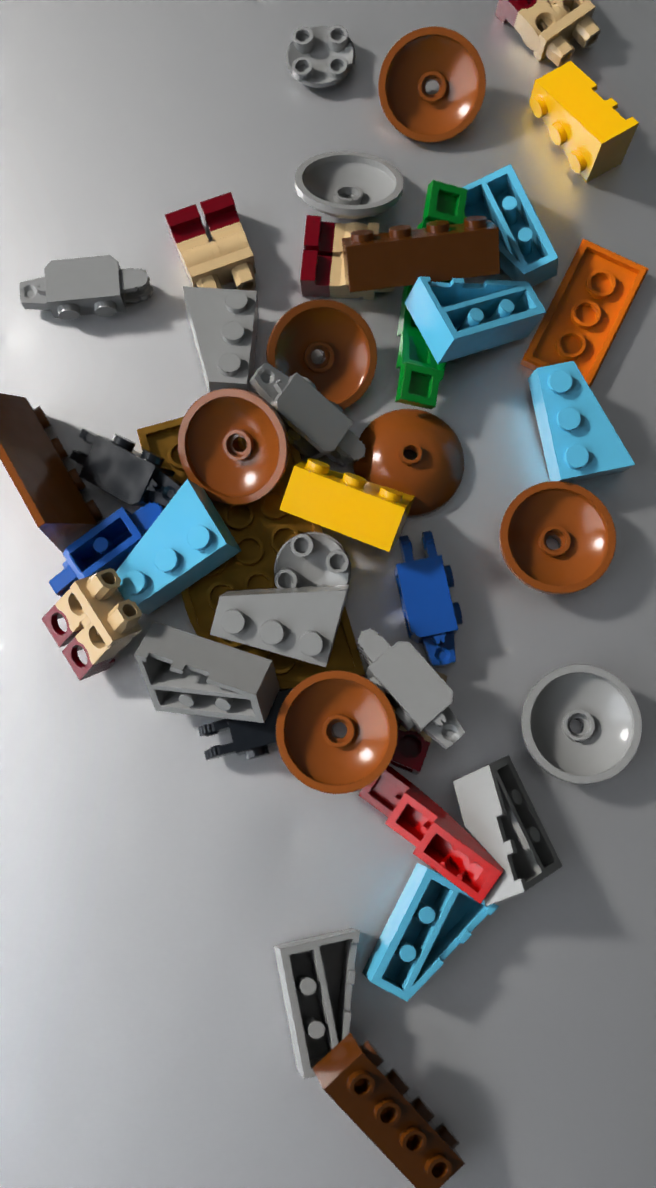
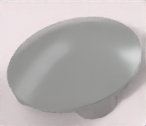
M343 26L299 27L294 31L293 40L287 49V67L291 75L298 82L306 86L315 88L329 87L341 82L349 75L355 63V48L348 37V31Z
M321 532L298 534L290 538L281 547L274 563L275 585L277 589L349 585L351 578L349 556L344 547L327 534Z

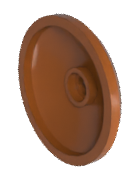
M444 27L420 28L408 33L397 41L384 59L378 82L381 106L390 123L408 138L426 143L445 141L464 131L477 116L482 106L486 89L484 65L475 47L458 32ZM436 81L439 84V90L436 94L431 95L426 92L428 82Z
M311 300L293 307L276 323L268 340L266 362L288 377L297 372L299 375L308 378L315 384L317 391L325 398L338 404L342 409H346L358 401L370 386L377 366V347L370 327L354 309L333 300ZM318 349L322 353V360L315 364L311 359V354L314 350Z
M224 388L205 394L188 409L183 417L178 433V454L188 479L204 488L210 499L224 504L242 505L264 497L279 483L288 463L289 440L281 417L264 398L245 389ZM240 437L246 440L247 447L245 450H242L238 445Z
M417 409L394 410L372 421L359 437V441L365 444V457L360 458L356 462L353 461L354 474L365 478L368 482L415 496L407 518L420 517L437 511L448 503L456 493L464 473V453L455 432L439 417ZM407 450H412L417 454V457L409 460L405 458L403 453Z
M550 481L539 483L526 489L512 501L501 522L499 542L505 563L523 584L545 594L567 595L586 589L605 573L614 556L616 531L609 511L597 496L573 483ZM547 539H555L559 544V548L556 550L550 549L546 543Z
M326 671L306 678L295 686L285 698L277 717L276 740L283 762L299 781L317 791L343 794L368 786L386 770L396 750L398 723L395 711L388 697L371 680L349 671ZM336 723H343L347 727L345 737H338L334 734L333 728Z

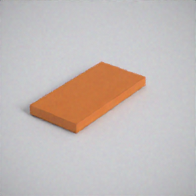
M583 238L520 364L535 370L539 367L574 361L591 388L649 268Z

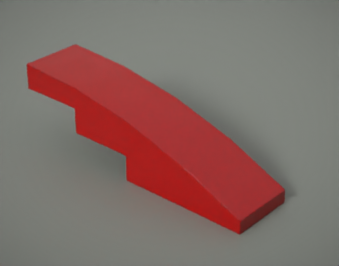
M388 766L374 782L362 788L358 794L388 817L385 822L387 826L416 847L413 852L414 855L479 904H481L503 873L504 869L476 839L444 809L391 766Z

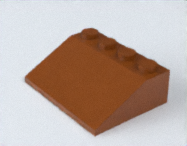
M0 393V459L38 528L63 553L66 547L98 525V522L103 520L104 517L93 499L86 502L81 490L85 489L86 485L82 478L79 477L76 468L69 471L63 459L69 456L59 438L56 437L51 440L46 428L50 427L51 424L42 408L39 406L33 409L26 397Z

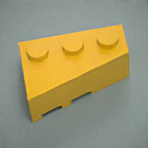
M569 61L535 80L529 102L533 114L537 118H541L549 129L552 141L556 145H560L568 156V161L573 171L580 173L584 181L588 183L622 163L639 122L633 117L625 120L616 111L618 103L612 98L605 101L595 92L597 84L572 61Z
M308 458L307 462L301 461L294 465L279 510L390 552L401 536L415 496L368 482L365 478L353 473L345 472L343 474L330 470V465Z

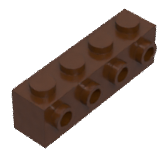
M486 216L464 218V223L449 225V221L445 220L431 221L426 223V228L413 230L410 225H397L388 228V233L374 234L373 230H357L351 232V237L342 238L345 280L350 293L414 285L419 276L430 277L431 282L452 280V278H472L500 274L499 228L491 220H487Z
M350 1032L312 1068L323 1090L415 1188H440L465 1164L455 1149L460 1142L443 1122L437 1127L431 1121L435 1115L419 1095L414 1100L409 1097L406 1092L410 1087L394 1068L387 1073L381 1066L385 1060L372 1043L367 1040L362 1045Z

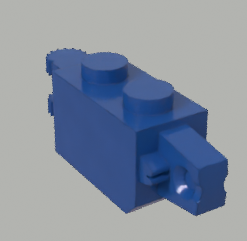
M149 502L145 507H140L134 513L121 507L66 547L63 552V556L66 559L62 564L64 569L49 581L54 592L62 597L77 580L92 576L109 568L117 571L164 508L155 502Z
M431 531L422 532L421 541L426 558L414 560L412 543L408 535L400 536L399 544L403 563L396 564L394 574L408 638L416 643L423 644L432 668L452 665L456 662L454 636L458 631V625L462 624L463 620L459 603H452L449 588L454 587L450 565L444 566L442 555H437Z

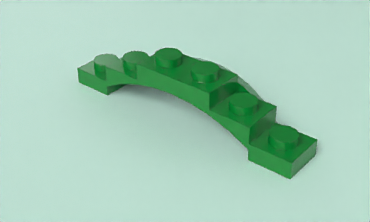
M433 180L427 189L423 221L417 226V229L426 228V223L437 220L449 221V225L464 223L468 190ZM408 285L404 286L397 330V336L401 338L396 369H400L395 402L432 409L436 407L439 383L444 377L447 362L437 364L404 302L414 286Z

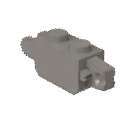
M111 255L52 260L44 268L45 277L20 282L19 288L20 300L24 309L51 310L54 318L74 320L79 318L80 315L91 314L103 317L113 316L117 312L126 311V303L148 300V298H151L153 291L146 270H142V268L121 269L118 261Z
M267 362L256 370L248 383L259 396L264 398L277 411L285 425L289 443L307 459H318L326 455L333 462L336 461V464L345 467L349 463L356 462L360 458L365 457V444L359 441V438L349 430L353 421L344 414L343 409L338 404L329 401L317 391L315 384L311 380L299 375L297 372L288 377Z
M369 628L368 630L361 631L359 638H357L356 650L359 651V654H362V658L369 665L366 675L369 680L385 693L391 704L396 708L395 714L398 722L408 731L412 727L418 734L423 730L445 750L456 743L465 734V731L449 708L453 702V690L410 642L398 641L391 647L382 636L378 635V632H375V629L371 630Z

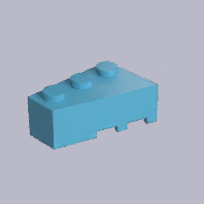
M511 164L462 187L468 190L465 216H486L487 220H491L499 228L500 268L513 281H528L533 287L557 275L558 256Z

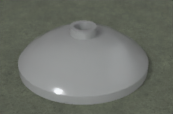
M339 151L320 154L303 162L295 173V189L302 200L321 213L341 219H360L381 214L394 206L400 200L403 193L404 181L398 169L381 158L365 153Z
M583 664L569 665L550 672L532 688L522 711V734L529 753L543 770L565 782L592 784L615 776L631 762L640 744L642 719L634 695L618 677L599 667ZM573 719L578 720L582 724V730L579 734L572 732L570 729V722Z

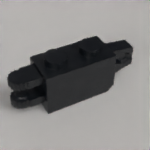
M82 429L79 437L93 446L89 454L73 450L69 457L83 465L79 477L133 506L145 507L149 502L167 506L183 485L173 477L175 471L162 465L165 460L163 457L146 449H143L141 454L133 450L136 443L117 434H114L113 439H109Z
M293 688L278 692L265 723L223 719L198 727L200 736L206 737L230 729L233 740L232 743L216 745L204 751L206 760L234 753L239 756L246 754L247 760L270 754L268 747L277 745L276 723L280 708Z

